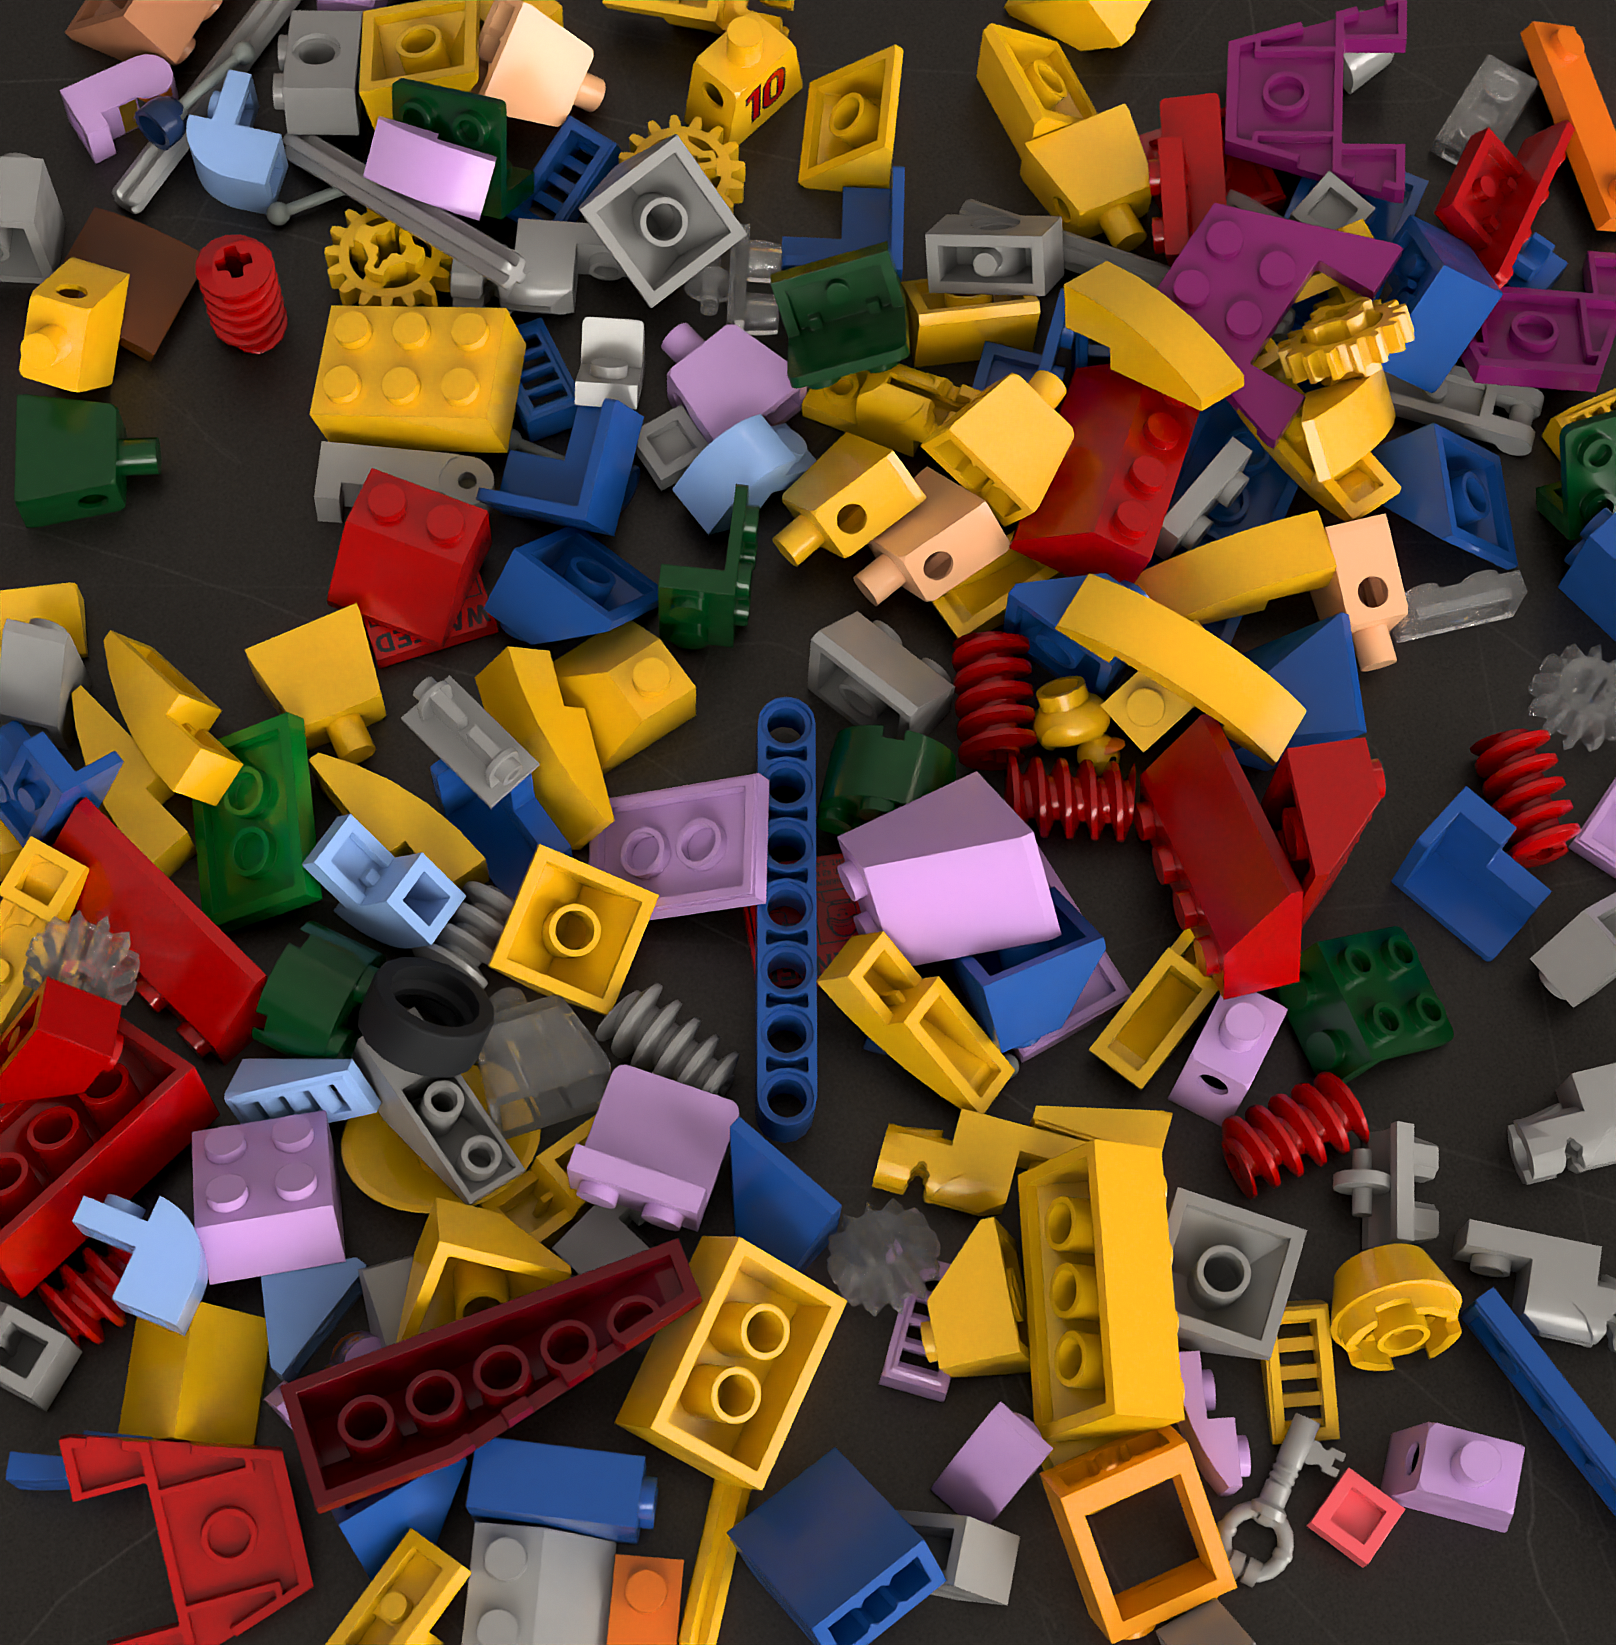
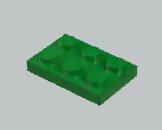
M289 712L217 739L244 765L217 806L192 798L202 912L224 934L322 900L321 884L302 866V863L317 845L304 718Z

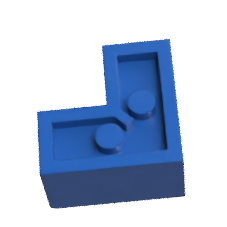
M893 166L890 189L843 187L841 239L782 236L781 271L888 241L901 282L903 272L905 166Z
M1410 214L1391 242L1401 246L1403 251L1401 258L1386 279L1393 290L1384 303L1396 299L1399 305L1406 304L1415 331L1413 332L1415 339L1405 343L1406 349L1403 352L1389 354L1387 356L1389 361L1382 363V367L1385 372L1429 393H1434L1440 387L1503 293L1467 242Z
M610 398L604 399L602 407L578 405L565 460L509 450L500 490L496 491L479 487L476 500L506 515L615 536L644 416L619 400Z
M11 721L0 727V819L22 847L25 846L30 836L50 846L55 843L74 807L83 798L87 797L99 809L124 761L116 751H113L75 772L43 731L31 737L20 722Z
M441 759L431 765L430 771L440 812L485 857L489 880L494 887L515 900L538 844L573 858L571 845L535 797L531 773L495 806L490 808Z
M1465 786L1416 840L1391 882L1482 959L1491 962L1534 915L1552 891L1502 850L1517 827L1470 788Z

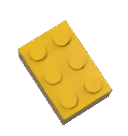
M331 305L309 415L328 442L434 452L508 453L526 343L507 308Z
M702 1236L689 1262V1266L703 1302L656 1333L614 1423L723 1484L762 1491L847 1300L741 1237Z

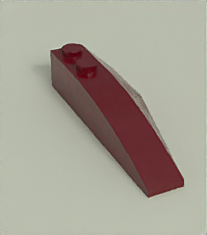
M679 1238L281 1385L280 1390L317 1512L322 1514L457 1463L703 1302Z

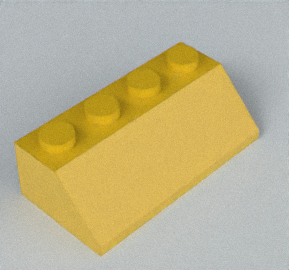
M1093 1139L1017 1175L1034 1424L1039 1429L1042 1439L1050 1443L1144 1434L1185 1420L1183 1405L1185 1387L1181 1378L1177 1336L1179 1318L1175 1309L1172 1278L1173 1249L1169 1242L1166 1208L1167 1182L1163 1173L1161 1148Z

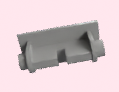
M450 675L440 682H437L433 677H428L415 688L413 696L419 702L403 715L401 720L490 808L495 806L539 766V762Z

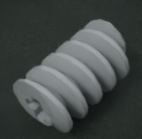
M468 881L461 889L466 895L464 899L466 903L462 902L450 918V923L445 925L434 943L429 946L411 949L414 957L427 958L448 964L468 975L484 989L488 982L478 967L481 963L489 964L515 900L492 885L487 886L476 881Z
M659 983L653 984L642 992L636 990L624 997L598 1026L595 1033L596 1039L598 1041H606L613 1038L611 1050L617 1058H625L633 1054L630 1066L647 1072L653 1071V1074L721 1097L726 1095L735 1079L733 1072L740 1054L734 1051L717 1060L714 1054L721 1037L714 1034L698 1043L694 1039L701 1024V1020L698 1017L692 1018L681 1026L676 1024L675 1020L682 1003L677 999L659 1009L656 1003L663 989V986Z

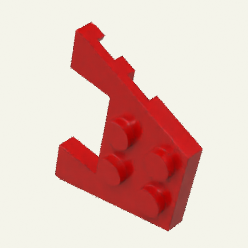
M84 1434L60 1436L59 1444L73 1502L140 1484L147 1485L178 1616L177 1622L107 1641V1645H220L232 1636L236 1635L237 1637L314 1587L282 1447Z

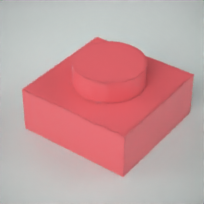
M1348 1467L1339 1477L1306 1526L1363 1568L1369 1564L1405 1511V1508Z

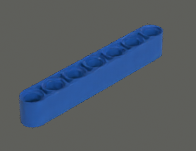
M786 696L770 701L760 712L757 725L755 773H759L769 780V793L776 787L787 786L797 790L801 795V798L794 803L785 804L776 801L769 794L766 904L755 905V1117L758 1127L765 1136L773 1141L783 1143L796 1141L806 1135L812 1126L817 1102L816 723L814 714L807 704L797 698ZM787 727L798 732L801 738L792 743H781L773 739L770 732L776 728ZM789 846L797 850L802 858L794 864L785 865L773 860L769 853L776 847ZM777 907H791L799 912L802 920L793 926H781L772 921L769 913ZM788 968L796 971L803 979V982L795 988L782 989L775 986L768 976L776 969ZM787 1030L797 1034L803 1041V1046L795 1052L783 1053L774 1049L768 1039L777 1031ZM786 1093L798 1098L803 1104L804 1109L794 1117L785 1118L772 1112L768 1102L774 1096Z

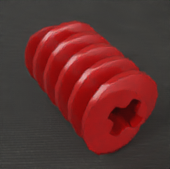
M224 235L211 240L201 249L195 266L196 277L199 281V287L203 294V301L207 307V314L210 318L212 329L216 336L226 344L238 347L247 353L260 355L273 349L284 337L288 327V318L272 252L262 242L244 235Z
M1001 631L973 632L956 639L952 645L956 649L952 654L953 669L957 672L953 679V685L955 686V693L959 695L955 701L956 716L961 719L956 726L958 739L962 742L958 749L959 762L966 767L977 770H1005L1007 756L1014 755L1018 765L1025 761V756L1020 753V750L1032 747L1037 743L1036 732L1030 729L1018 728L1019 726L1031 723L1035 719L1034 708L1016 704L1029 700L1034 695L1031 684L1016 681L1027 677L1032 672L1030 661L1016 657L1025 654L1030 649L1029 639L1023 635Z
M1522 728L1499 732L1477 741L1469 748L1472 754L1480 756L1477 758L1475 768L1480 777L1487 779L1482 787L1485 798L1495 802L1492 807L1517 827L1504 847L1510 849L1507 851V854L1524 868L1545 865L1564 856L1569 851L1566 841L1581 832L1578 823L1560 824L1558 818L1574 808L1572 801L1552 800L1550 796L1562 789L1566 782L1563 776L1544 777L1543 772L1559 762L1555 753L1537 754L1536 748L1544 745L1551 739L1548 730L1529 731V729Z
M1008 755L1003 800L1026 824H1028L1029 819H1035L1041 838H1048L1055 820H1060L1066 839H1073L1080 822H1086L1092 841H1098L1105 824L1111 823L1117 842H1124L1134 814L1135 763L1132 764L1125 780H1123L1119 764L1116 761L1107 762L1101 777L1097 778L1093 762L1090 759H1084L1075 777H1072L1065 758H1058L1050 775H1046L1041 758L1033 756L1025 773L1021 774L1016 757Z
M1322 1072L1314 1079L1313 1086L1308 1083L1295 1085L1291 1090V1097L1279 1093L1273 1095L1268 1101V1109L1257 1104L1250 1106L1245 1112V1120L1234 1115L1225 1118L1222 1122L1221 1134L1223 1140L1221 1147L1237 1185L1245 1196L1252 1200L1258 1195L1255 1182L1256 1176L1261 1175L1269 1186L1275 1189L1281 1185L1279 1165L1284 1164L1292 1175L1298 1178L1304 1174L1302 1154L1307 1153L1315 1164L1321 1167L1328 1161L1325 1143L1330 1142L1337 1152L1344 1156L1351 1150L1347 1133L1353 1131L1359 1140L1367 1145L1369 1142V1129L1360 1103L1352 1091L1333 1073Z
M106 1244L109 1253L106 1257L89 1247L81 1251L86 1272L83 1274L67 1264L60 1266L59 1272L64 1286L62 1290L59 1291L44 1281L36 1286L41 1299L80 1349L78 1340L80 1335L98 1345L105 1341L100 1321L103 1317L121 1328L127 1324L125 1311L119 1308L112 1300V1297L132 1254L109 1244Z

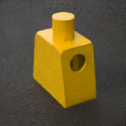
M1125 103L1025 143L1019 175L1051 216H1062V230L1088 239L1104 232L1112 247L1126 252L1137 248L1143 243L1147 234L1138 218L1143 217L1149 211L1152 199L1148 162L1130 111Z
M71 257L35 288L29 300L24 340L20 348V375L31 380L78 393L111 385L130 274ZM79 291L84 293L86 296L79 298Z
M1045 370L1037 371L1028 383L1020 375L1010 373L981 391L926 438L921 447L963 488L985 500L997 521L1006 527L1037 510L1074 438L1072 426L1054 410L1066 395V387L1056 375Z
M846 432L783 493L782 501L795 519L774 536L772 540L782 555L796 567L819 547L842 558H847L917 507L927 497L893 450Z
M357 603L244 649L256 682L279 715L289 712L304 718L307 750H313L331 742L339 759L354 764L368 759L375 753L376 747L366 727L381 721L387 714Z

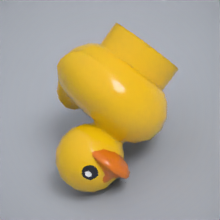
M1067 676L1046 683L1037 690L1036 696L1040 707L1035 711V719L1032 721L1031 727L1032 731L1036 732L1037 740L1043 748L1053 751L1055 748L1079 745L1077 749L1079 765L1084 759H1090L1093 762L1097 776L1102 775L1107 762L1116 761L1119 763L1120 750L1124 748L1125 741L1121 738L1110 737L1104 734L1110 724L1111 717L1100 706L1105 701L1098 695L1088 692L1083 677Z

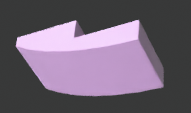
M379 116L363 177L413 199L479 221L497 157L437 139L438 133Z
M1200 1351L1179 1352L1181 1378L1185 1387L1183 1401L1185 1420L1177 1422L1182 1437L1188 1442L1194 1462L1219 1497L1233 1496L1243 1486L1242 1477L1250 1476L1251 1457L1248 1439L1246 1435L1237 1436L1235 1417L1207 1419V1411L1215 1410L1216 1391L1212 1370H1202Z
M1000 1401L931 1487V1490L958 1515L970 1516L991 1525L1020 1488L1035 1473L1053 1448L1042 1439L1039 1429L1030 1419L1022 1414L1013 1413Z

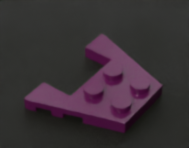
M1385 0L1384 6L1359 12L1356 6L1337 11L1335 19L1303 28L1302 23L1297 22L1228 41L1225 154L1316 181H1320L1328 171H1331L1355 192L1392 203H1403L1405 192V144L1342 143L1344 53H1405L1407 41V0Z
M1214 203L1157 287V290L1191 316L1221 346L1244 374V386L1225 397V399L1236 411L1240 409L1257 429L1256 434L1267 446L1274 449L1303 406L1305 396L1253 366V363L1315 271L1322 272L1359 295L1370 298L1372 301L1401 258L1403 248L1387 241Z
M1587 251L1582 267L1585 293L1503 286L1500 289L1503 293L1502 297L1460 356L1474 383L1596 392L1616 336V253Z

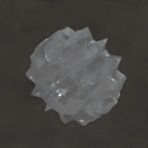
M1575 642L1564 649L1561 657L1554 653L1548 655L1540 665V673L1535 674L1529 683L1528 692L1536 698L1529 705L1528 716L1546 718L1547 721L1541 730H1548L1550 735L1555 731L1563 734L1562 743L1564 750L1573 748L1579 738L1590 752L1598 749L1603 743L1604 738L1610 741L1616 740V659L1612 660L1609 664L1602 660L1601 644L1592 647L1587 656L1582 653Z
M80 910L71 917L69 924L54 916L46 924L43 933H37L36 937H33L26 951L28 958L23 970V985L34 989V994L48 976L126 1006L128 1001L132 999L137 985L135 978H137L140 968L139 953L129 950L131 945L129 932H109L108 915L97 922V925L88 923Z
M894 1198L880 1211H877V1208L866 1200L864 1215L859 1218L842 1214V1227L845 1232L828 1236V1249L831 1256L827 1259L828 1273L833 1283L838 1284L842 1297L852 1307L863 1303L865 1310L869 1311L874 1317L886 1304H891L894 1310L902 1314L904 1300L910 1296L926 1300L927 1288L924 1282L940 1279V1265L937 1258L941 1255V1245L935 1231L930 1229L925 1216L916 1207L905 1211L902 1204H899Z

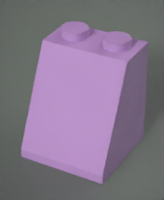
M977 771L837 837L845 860L844 863L837 866L838 873L846 892L854 902L858 901L861 910L860 914L854 916V923L858 934L884 931L912 966L1049 941L1062 935L1034 832Z

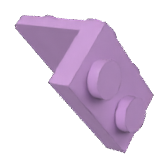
M630 1065L617 1066L611 1074L585 1145L576 1143L567 1166L570 1188L577 1190L576 1195L594 1205L614 1209L616 1204L642 1212L641 1218L655 1226L672 1231H679L682 1226L698 1232L730 1144V1126L739 1117V1108L734 1101Z

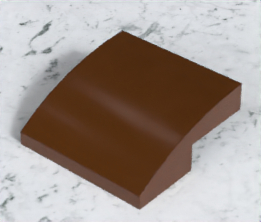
M95 207L62 264L69 258L75 257L130 274L119 345L150 362L197 279L195 262L200 252L150 226ZM79 291V298L86 296L84 293Z

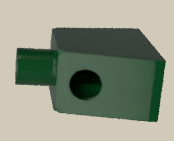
M29 394L17 395L14 502L27 528L41 527L120 511L126 506V479L128 475L161 473L162 459L159 438H127L126 428L118 407L109 403Z

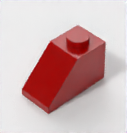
M47 976L0 1037V1104L84 1093L101 1071L111 1072L121 1055L124 1045V1035L117 1033L122 1005Z

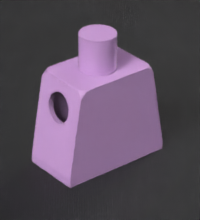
M682 323L671 330L662 342V350L676 363L667 373L668 400L673 409L679 405L684 407L708 444L732 426L749 417L761 414L770 426L785 423L802 409L801 404L807 395V387L797 389L791 387L787 376L788 362L737 325H725L705 341L688 323Z
M1257 992L1223 1000L1220 994L1168 1100L1222 1127V1122L1225 1118L1236 1113L1249 1090L1288 1009ZM1200 1075L1213 1076L1222 1081L1228 1089L1222 1090L1212 1087Z
M1426 1422L1391 1434L1380 1490L1402 1507L1505 1533L1508 1530L1515 1508L1525 1447L1517 1443L1463 1429ZM1414 1454L1419 1455L1416 1467L1412 1472Z

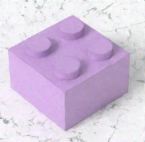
M326 1110L192 1132L194 1228L204 1249L210 1285L346 1262L339 1168Z

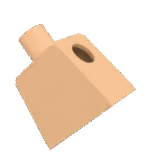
M494 0L479 35V80L470 93L504 100L507 106V117L561 127L573 105L588 112L595 111L604 98L606 86L603 79L587 73L594 57L593 49L538 9L522 0Z
M927 466L913 478L927 498L867 544L876 559L853 577L857 587L875 606H878L901 586L925 602L936 600L1010 549V542L987 502Z
M1386 513L1325 527L1337 567L1328 587L1310 591L1319 620L1321 621L1340 612L1348 614L1353 645L1360 670L1365 672L1389 666L1397 662L1389 631L1408 614V605Z

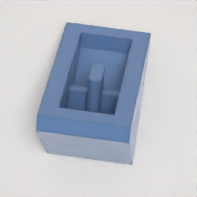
M357 1257L348 1258L346 1262L261 1276L270 1365L282 1382L285 1380L289 1383L296 1380L362 1295L358 1269L368 1266Z

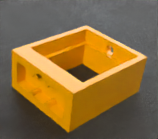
M1171 1425L1144 1434L1125 1435L1039 1473L1089 1615L1111 1644L1121 1640L1141 1638L1150 1633L1156 1624L1182 1612H1188L1202 1603L1218 1598V1596L1237 1588L1188 1442ZM1172 1478L1199 1557L1113 1596L1085 1516Z

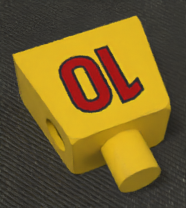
M747 12L744 16L733 19L729 23L727 31L703 51L693 64L684 121L690 126L696 116L701 117L702 131L708 133L719 125L723 128V144L736 141L740 145L802 89L803 82L794 44L756 12Z

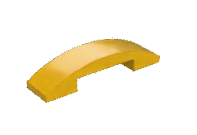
M1270 338L1253 363V366L1306 396L1300 387L1293 382L1292 378L1286 379L1277 352L1279 347ZM1304 403L1274 449L1267 446L1256 434L1257 429L1240 409L1236 411L1244 424L1276 463L1314 500L1343 521L1359 520L1400 493L1401 486L1371 452L1334 478L1319 482L1301 424Z
M1090 573L1087 575L1055 627L1056 630L1108 663L1116 656L1223 724L1221 728L1227 738L1272 766L1279 760L1307 712L1283 686L1227 643L1152 599Z
M32 836L29 837L0 885V896L3 897L0 903V1037L22 1007L54 952L74 911L90 870L85 865Z

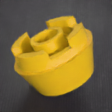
M1400 1243L1374 1247L1347 1260L1334 1275L1330 1326L1331 1337L1347 1351L1352 1366L1362 1370H1394L1392 1357L1407 1355L1423 1348L1426 1350L1428 1359H1431L1452 1346L1462 1333L1458 1321L1462 1296L1422 1248Z

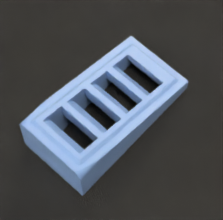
M242 1059L224 1095L226 1104L241 1124L326 1110L328 1123L377 1113L381 1104L379 1097L353 1059ZM330 1085H334L338 1091H333Z

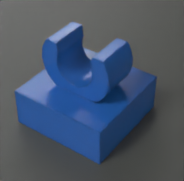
M1535 232L1522 245L1512 267L1514 269L1513 275L1504 286L1550 290L1563 275L1568 262L1553 253L1555 248L1553 243Z

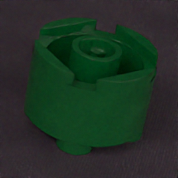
M857 725L839 731L830 752L818 805L816 826L829 833L844 834L954 782L957 769L955 768L957 759L954 753L942 743L926 735L905 730L903 741L882 737L884 726Z
M309 921L300 930L311 936L301 948L291 943L287 945L265 984L256 1012L267 1017L265 1028L252 1026V1037L254 1040L294 1059H351L358 1038L363 1036L358 1027L359 1009L374 974L386 962V956L315 921Z

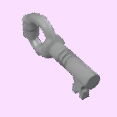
M1298 1413L1294 1415L1277 1454V1461L1273 1463V1470L1270 1471V1477L1266 1480L1260 1496L1251 1501L1235 1505L1217 1523V1529L1234 1579L1236 1580L1239 1577V1582L1253 1588L1256 1582L1273 1579L1292 1561L1294 1536L1284 1508L1292 1492L1291 1487L1295 1485L1294 1480L1299 1476L1297 1473L1301 1471L1303 1464H1317L1320 1466L1321 1472L1336 1478L1339 1469L1332 1467L1335 1459L1343 1462L1346 1456L1345 1453L1334 1448L1325 1450L1321 1443L1315 1440L1321 1424ZM1254 1519L1264 1527L1273 1528L1276 1533L1277 1547L1273 1549L1272 1558L1264 1564L1251 1556L1246 1562L1247 1555L1232 1548V1537L1237 1532V1526L1244 1520Z

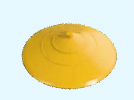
M472 1065L467 1072L461 1074L526 1171L536 1154L541 1133L540 1119L534 1102L521 1086L507 1076L485 1067ZM378 1111L377 1113L347 1120L341 1140L342 1160L351 1180L366 1195L386 1206L414 1213H430L436 1197L465 1204L383 1120ZM520 1176L503 1185L502 1187L485 1196L484 1198L480 1199L479 1201L475 1202L471 1206L478 1205L500 1194L505 1189L510 1187L517 1179H519Z

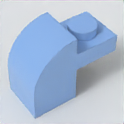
M229 69L222 90H215L211 95L207 118L188 115L186 125L188 144L198 178L211 196L230 207L266 215L270 204L277 202L288 169L282 136L278 133L253 128L259 110V103L252 74Z
M759 414L737 423L714 439L693 460L672 490L706 533L710 535L730 530L736 484L749 485L748 504L759 505L761 508L771 493L788 489L816 462V459L807 450L804 439L798 433L791 430L786 423L770 426L764 417Z
M352 814L338 816L302 863V866L339 901V904L334 909L335 913L365 935L393 947L407 949L432 945L466 897L423 852L394 857Z
M108 1194L104 1203L83 1196L72 1220L76 1227L84 1235L132 1254L112 1300L125 1312L185 1336L203 1298L208 1282V1267L204 1249L188 1217L175 1204L159 1196L148 1221L142 1219L146 1212L144 1208L119 1196Z

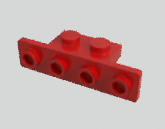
M1216 93L1165 98L1160 101L1162 137L1157 138L1159 158L1148 159V173L1151 196L1161 195L1163 217L1152 218L1155 254L1165 253L1170 267L1213 204L1227 205L1220 99Z
M1568 119L1526 138L1516 158L1489 127L1471 135L1434 211V214L1451 234L1470 245L1499 289L1512 277L1514 262L1522 245L1529 239L1532 233L1530 227L1539 207L1549 196L1548 188L1554 174L1566 158L1567 152L1565 150L1575 130V127Z

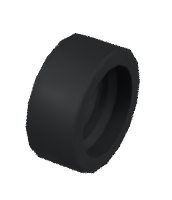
M401 957L385 962L374 974L359 1009L358 1027L366 1043L380 1057L402 1070L425 1077L450 1078L467 1072L478 1059L494 1024V1006L486 992L473 979L450 965L427 958ZM404 1007H415L417 1010L427 1012L442 1020L448 1027L426 1022L408 1012Z

